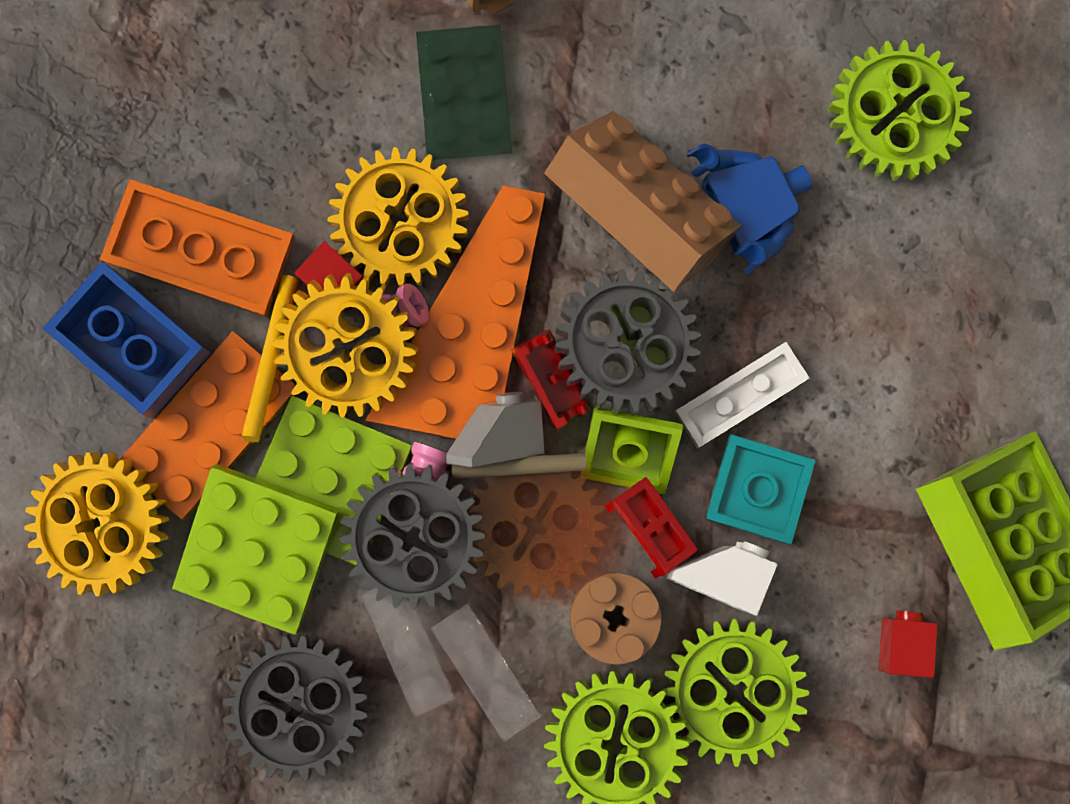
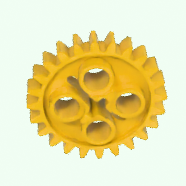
M393 147L391 159L385 160L383 154L377 150L375 151L376 163L370 165L363 157L359 159L362 168L359 174L348 168L345 170L351 181L349 185L336 183L335 187L343 197L342 199H330L329 204L339 214L327 217V221L331 226L339 227L340 229L332 233L330 237L333 243L345 242L337 253L343 259L354 256L350 261V265L356 270L365 266L363 277H369V282L376 274H380L381 285L384 284L387 287L391 277L396 278L399 287L406 284L407 277L412 276L418 286H422L421 273L427 271L430 276L437 279L438 274L435 265L440 263L450 268L452 264L447 256L448 251L460 254L462 252L461 246L454 239L455 237H467V229L458 225V223L468 220L469 213L466 210L456 208L467 202L465 193L452 194L459 186L457 177L444 181L448 173L447 166L443 164L433 170L432 155H427L420 163L417 162L415 149L412 148L406 159H401L398 148ZM394 181L401 185L400 192L393 198H383L379 195L380 187L386 182ZM413 185L419 186L418 191L408 201L404 210L408 221L406 223L399 221L393 229V223L390 218L391 214L399 216L407 201L411 187ZM424 201H434L440 208L435 216L423 218L416 213L418 206ZM373 218L381 222L380 229L375 235L366 237L359 234V227L363 221ZM393 229L387 249L384 252H380V245L383 244ZM405 238H413L419 242L418 250L411 256H402L396 251L399 242Z
M346 273L343 276L341 285H338L334 276L329 274L324 279V289L318 282L312 280L307 285L310 296L298 290L293 295L297 306L287 303L281 309L283 314L290 320L281 319L274 325V328L285 334L284 336L276 337L272 341V346L284 349V352L274 359V364H287L288 366L287 371L280 377L281 380L295 379L297 384L291 394L294 396L305 390L308 393L305 406H311L318 399L322 401V414L324 415L327 414L332 405L338 406L340 418L345 417L350 406L354 407L359 417L363 416L366 411V403H369L376 412L379 411L382 407L381 395L391 402L395 400L397 393L393 385L405 388L408 379L401 372H413L416 365L411 360L405 358L406 356L415 355L418 351L417 345L406 342V340L415 336L417 332L416 328L403 327V323L411 314L410 311L396 313L394 308L398 304L400 297L395 296L386 301L382 298L386 285L382 284L373 292L369 290V277L367 276L363 278L358 286H354L351 273ZM347 307L359 309L365 318L364 325L353 326L348 323L344 316V309ZM317 327L325 335V344L315 345L307 339L306 328ZM373 327L380 329L379 334L358 341L351 352L346 348L336 352L319 364L315 365L311 362V358L332 351L340 340L343 343H348ZM371 346L378 347L385 353L386 362L380 365L373 364L366 358L365 348ZM338 366L343 369L347 376V382L335 383L328 377L327 367Z
M98 451L87 452L85 458L81 454L68 457V464L60 462L53 465L56 475L51 473L40 477L46 489L41 488L31 491V495L39 501V504L26 507L25 509L27 513L36 517L35 523L24 526L25 530L36 532L37 538L28 544V548H41L43 553L36 559L35 563L49 562L51 564L47 573L48 578L62 574L61 588L66 589L77 583V593L79 595L88 593L92 589L95 596L107 594L109 589L114 594L125 590V583L128 586L139 583V573L146 574L152 572L153 567L148 559L162 557L163 553L154 544L155 542L168 539L167 534L158 530V525L168 522L169 517L157 515L156 509L164 505L166 500H153L151 494L159 486L158 483L144 485L142 481L146 476L147 470L144 468L130 472L132 459H121L117 463L116 453L113 452L103 454L102 458ZM108 485L115 493V502L112 506L105 499V490ZM85 486L88 487L87 492H84ZM68 499L75 507L73 519L66 512L65 506ZM99 519L100 526L95 528L94 520ZM120 528H123L129 535L127 548L119 541L118 533ZM81 541L86 544L89 551L87 561L82 558L79 552ZM107 554L110 556L109 561L106 560Z

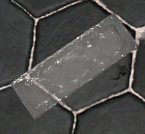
M378 587L361 594L360 596L413 716L417 717L455 699V694L417 609H411L409 598L403 597L400 605L397 608H393V595L389 593L380 602L376 601Z
M469 603L431 628L503 742L541 717L540 712Z

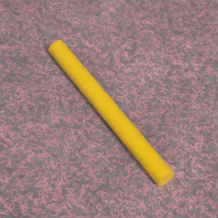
M290 275L281 276L241 436L242 439L249 442H259L278 366V364H274V359L281 353V348L272 346V341L276 337L285 335L274 328V325L278 320H289L281 309L287 303L293 304V295L298 284V279Z

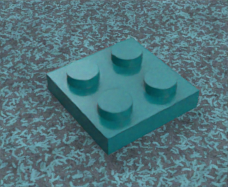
M732 434L729 435L704 519L791 545L815 460Z

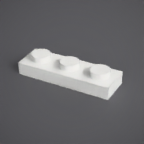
M785 342L680 407L674 413L698 449L810 378L788 343Z

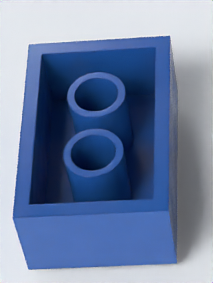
M103 261L42 328L138 412L153 419L161 413L213 354L118 271Z

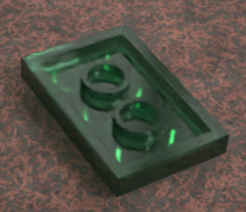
M501 24L416 32L427 155H432L433 160L513 153Z

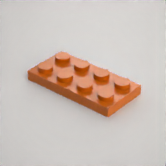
M129 179L100 260L106 264L267 317L295 236L293 233Z
M234 331L229 334L117 461L118 463L121 459H132L130 472L145 468L147 473L142 481L144 485L157 482L159 486L152 494L157 499H165L166 503L164 505L181 520H186L199 506L211 467L219 464L231 469L254 443L242 439L241 436L262 355ZM278 369L276 370L261 434L288 404L291 396H293L291 392L296 385L291 380L282 381L280 377L283 373Z

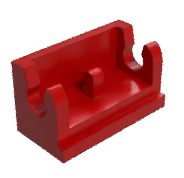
M548 329L512 348L511 351L537 400L541 401V407L549 423L558 430L567 425L570 418L578 414H586L590 410V404L586 398H579L582 391L579 383L571 386L567 385V380L573 372L571 369L559 370V362L565 357L563 354L555 352L554 348L557 342L551 330Z
M647 477L604 506L608 513L615 509L618 511L656 567L650 573L655 579L670 572L698 550Z

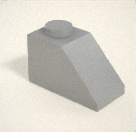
M508 392L497 394V402L479 404L447 452V464L477 467L545 454L541 401L524 400L522 392Z

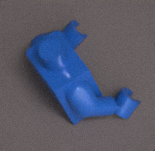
M701 144L686 154L687 157H695L700 163V166L691 170L694 177L701 176L708 171L711 172L705 176L701 184L704 192L716 203L725 206L731 213V216L742 225L729 244L734 252L732 254L733 259L742 256L748 261L749 267L743 272L745 275H749L763 262L779 254L794 231L793 219L800 211L794 197L813 188L811 177L804 166H799L783 174L774 157L762 158L757 153L715 150L709 144Z

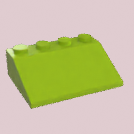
M1036 431L1015 439L916 488L994 650L1033 643L1070 619V498Z

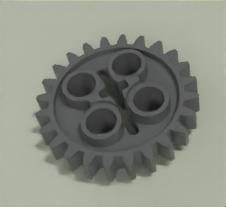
M622 269L618 273L616 282L613 283L606 273H602L599 284L600 288H597L590 281H586L583 287L586 298L574 292L571 295L570 302L575 309L567 307L562 309L560 316L569 324H558L555 334L566 338V340L557 342L554 349L557 353L567 354V357L559 362L558 368L559 370H573V373L567 380L568 386L579 382L584 385L579 396L580 399L586 398L591 393L597 395L595 401L596 409H599L608 400L612 402V412L616 415L622 404H628L631 415L635 416L641 402L644 403L650 412H653L657 407V396L664 403H670L673 395L669 387L682 392L686 387V383L681 376L692 377L696 371L687 361L697 360L701 355V351L689 346L698 342L701 338L700 332L688 331V328L697 320V316H683L682 311L689 301L683 299L674 303L671 299L674 292L670 288L664 292L658 289L660 279L657 276L648 285L644 283L643 272L640 270L637 272L634 281H628L626 273ZM613 306L618 307L626 339L628 341L636 340L632 353L627 344L619 345L623 329L616 315L611 310ZM633 307L645 308L651 315V321L648 323L635 321L630 315V309ZM592 321H602L609 327L610 335L601 338L596 337L590 333L587 324ZM651 347L660 348L667 356V363L662 365L653 364L648 360L645 350ZM634 360L644 374L643 379H639L636 376ZM611 361L618 362L624 367L626 376L622 379H612L604 372L603 365Z
M409 463L403 476L400 475L396 466L393 465L389 468V480L387 481L379 473H375L372 476L375 489L373 490L369 486L361 484L357 489L364 500L350 499L346 505L356 514L343 516L340 521L343 525L351 528L350 532L341 534L339 537V542L351 544L352 547L341 556L342 560H355L357 563L350 571V577L363 573L366 579L361 586V590L365 591L373 585L378 587L376 601L378 602L387 593L393 595V608H397L400 605L403 597L409 598L412 610H416L421 597H425L431 608L435 607L436 593L438 592L447 600L452 599L453 592L450 585L453 583L464 589L467 581L462 571L476 574L478 569L476 564L469 558L482 557L484 553L483 548L473 544V541L481 540L486 536V531L473 528L474 524L483 519V513H469L468 510L475 502V496H469L464 499L459 496L464 486L462 481L452 488L446 485L449 479L448 471H445L438 480L432 478L433 469L430 464H428L422 475H417L414 463ZM397 495L409 496L415 503V513L406 517L398 515L392 508L393 497ZM382 515L398 528L407 532L413 526L421 530L419 533L421 540L433 546L446 549L448 556L443 557L439 555L434 549L418 540L414 542L413 546L405 542L407 538L405 532L392 526L383 525L378 522L377 516ZM437 517H447L453 521L456 531L450 537H439L431 529V521ZM379 534L388 536L394 544V551L389 555L377 554L371 546L372 537ZM416 556L427 557L431 560L434 571L428 576L416 575L410 567V560Z
M308 634L301 635L297 646H294L290 635L283 636L281 649L272 640L264 642L266 655L264 656L256 649L251 650L249 656L253 665L239 663L236 666L238 672L243 676L242 680L231 679L227 682V685L237 692L236 696L227 697L222 702L227 706L234 707V713L223 718L224 723L236 724L237 730L227 737L228 741L242 739L244 744L237 752V755L240 757L251 752L254 755L250 765L252 770L262 762L268 764L266 778L270 779L278 769H283L284 782L288 783L295 771L299 770L303 782H307L311 778L313 767L323 777L328 773L327 760L340 767L344 760L339 750L342 749L353 753L357 747L349 737H362L366 731L356 724V720L365 719L370 713L365 709L358 708V703L369 697V693L356 692L355 688L364 679V676L356 675L351 677L348 671L353 667L354 659L341 664L338 659L342 648L337 647L329 654L326 653V639L324 638L320 639L314 648L310 647ZM280 666L287 667L294 674V685L290 690H283L275 684L274 672ZM318 683H328L333 686L337 695L333 705L325 706L317 701L315 688ZM266 691L284 702H291L299 697L302 699L300 707L310 712L331 716L334 722L333 724H327L321 719L305 712L294 718L291 716L293 708L279 702L262 699L260 692ZM267 709L274 712L278 720L275 731L267 732L261 729L257 720L260 710ZM301 726H312L318 731L320 741L317 747L309 748L302 745L298 736Z

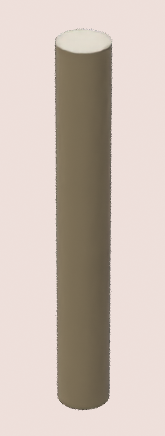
M586 453L530 456L477 467L452 464L453 479L587 471Z

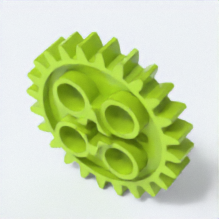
M903 40L896 51L893 50L889 41H885L880 48V55L872 46L868 47L864 53V60L856 55L850 62L852 70L844 68L838 77L843 84H836L831 91V94L839 98V100L832 101L828 111L840 114V116L834 118L829 126L833 129L843 130V133L835 141L836 145L849 142L851 148L845 157L849 159L859 154L862 159L858 169L863 170L869 163L875 165L874 175L877 178L885 169H890L892 181H896L904 169L910 180L915 179L919 175L920 167L927 175L936 169L935 161L941 165L945 164L951 158L948 151L955 152L960 148L962 143L956 137H963L969 130V127L959 122L966 120L972 114V110L960 107L970 97V93L957 92L956 89L964 80V77L957 76L951 78L948 75L954 66L953 62H949L942 67L937 64L940 58V51L937 50L929 58L924 56V43H920L914 52H909L907 40ZM892 74L903 75L909 82V88L897 86L893 81ZM923 85L928 88L925 94L919 97L906 112L897 116L882 132L876 136L871 134V130L886 119L893 109L902 105L918 88ZM868 101L873 103L878 110V116H870L864 113L860 102ZM928 105L933 107L937 112L938 120H931L924 116L921 106ZM892 132L900 133L904 136L907 147H896L891 142L889 134Z
M732 618L729 631H723L720 623L714 621V634L708 636L699 627L697 628V635L700 642L694 644L692 641L684 638L682 643L688 651L686 656L679 653L672 654L671 658L680 667L679 670L669 669L665 671L664 675L675 681L674 686L666 687L668 690L667 696L675 697V702L673 703H679L680 705L675 712L679 713L680 716L677 720H687L686 728L688 733L685 737L690 738L691 743L696 739L701 742L698 752L700 757L705 755L711 748L715 750L716 764H720L725 753L732 755L735 767H739L742 754H748L751 762L756 765L758 764V750L763 749L767 755L773 758L775 757L772 746L774 741H778L787 747L790 745L784 734L786 728L792 731H800V726L792 717L793 714H807V709L796 702L797 698L808 696L809 690L797 687L796 682L807 675L803 670L792 671L791 666L796 663L799 656L797 653L784 656L782 652L788 642L782 639L773 645L770 642L773 631L771 628L768 627L761 636L755 634V621H750L745 631H739L736 618ZM729 648H741L747 654V665L741 671H729L722 664V655ZM712 662L734 685L739 684L741 681L745 683L746 686L743 689L745 697L766 716L765 720L762 722L758 721L737 698L732 699L730 702L726 700L727 688L706 669L705 664ZM701 679L712 682L717 690L715 698L709 703L696 701L691 695L693 683ZM772 680L779 685L780 694L776 701L765 704L756 699L754 691L759 682ZM729 713H742L749 720L747 730L741 735H731L724 729L723 720Z
M613 669L610 671L608 682L604 681L598 671L592 674V687L583 679L575 683L579 696L568 690L561 695L568 707L556 705L552 708L551 712L560 719V722H549L546 725L545 729L555 734L556 738L547 741L544 744V748L556 751L557 755L547 763V766L561 767L562 773L554 782L555 784H561L568 781L572 785L566 795L568 799L580 793L584 796L582 804H591L592 802L598 804H642L643 801L646 804H659L657 792L668 799L671 797L673 790L667 780L675 783L681 782L683 775L674 766H685L688 764L689 757L678 752V749L688 747L691 739L678 736V732L685 728L688 723L687 720H674L672 717L679 708V703L666 706L662 702L668 692L666 688L654 694L650 691L653 682L651 677L640 686L636 684L635 671H631L625 681H620L618 670ZM625 704L629 710L620 740L627 747H624L618 754L615 762L613 782H608L606 774L613 754L614 744L607 740H610L616 734L619 726L621 705ZM594 705L605 707L611 716L610 725L606 727L596 725L590 717L591 707ZM638 716L649 718L654 724L655 734L649 738L639 736L634 731L633 719ZM589 749L595 751L600 756L601 768L598 770L586 768L581 761L582 750ZM627 761L640 763L645 770V779L641 781L630 780L624 773V763Z

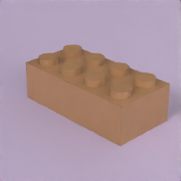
M615 111L569 134L544 173L673 292L714 262L742 226L731 216V213L725 206L716 203L699 188L694 178L680 171L666 158L665 153L659 147L650 144L634 129L633 124L628 119L618 115Z

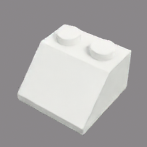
M737 541L735 546H722L680 563L665 574L663 578L738 610L757 616L778 564L766 559L769 551L745 541L743 543Z

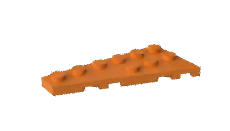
M502 186L431 307L428 321L420 326L411 341V344L418 346V351L415 355L405 357L416 364L413 372H401L408 379L405 388L393 385L397 396L392 402L381 395L382 407L377 412L372 408L365 421L456 440L479 404L497 402L496 395L505 393L513 357L511 349L515 347L545 200L544 193Z

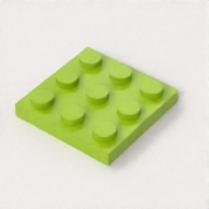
M291 396L256 478L340 509L326 553L342 560L341 556L352 547L351 544L339 542L341 534L351 531V528L343 525L340 521L343 516L356 514L346 505L350 499L364 500L357 489L361 484L367 485L373 490L375 489L372 481V476L375 473H379L387 481L389 480V468L395 465L400 475H402L411 454L412 445L345 417L340 418V415L331 411L324 415L322 414L321 407L314 404L307 407L305 406L306 401ZM377 516L378 522L381 523L384 516ZM373 536L371 539V545L374 541L375 536ZM344 560L353 565L357 564L355 560Z
M215 464L210 469L172 589L296 635L300 631L340 509L225 466Z

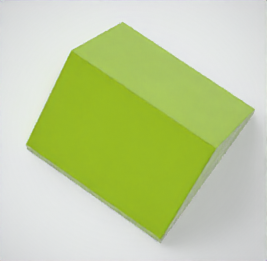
M594 408L584 452L586 453L587 471H581L580 478L630 488L647 477L659 494L665 495L682 435L683 424L640 415L632 416L630 413L620 411L616 415L610 409Z

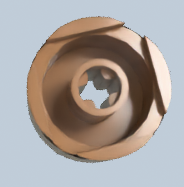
M619 572L599 574L585 582L577 590L571 602L569 618L573 635L580 647L589 656L600 662L625 664L636 661L650 650L659 635L661 610L658 599L645 583L633 576ZM616 605L622 606L621 614L626 617L624 624H616L614 629H609V622L603 617V613L605 610L613 611Z

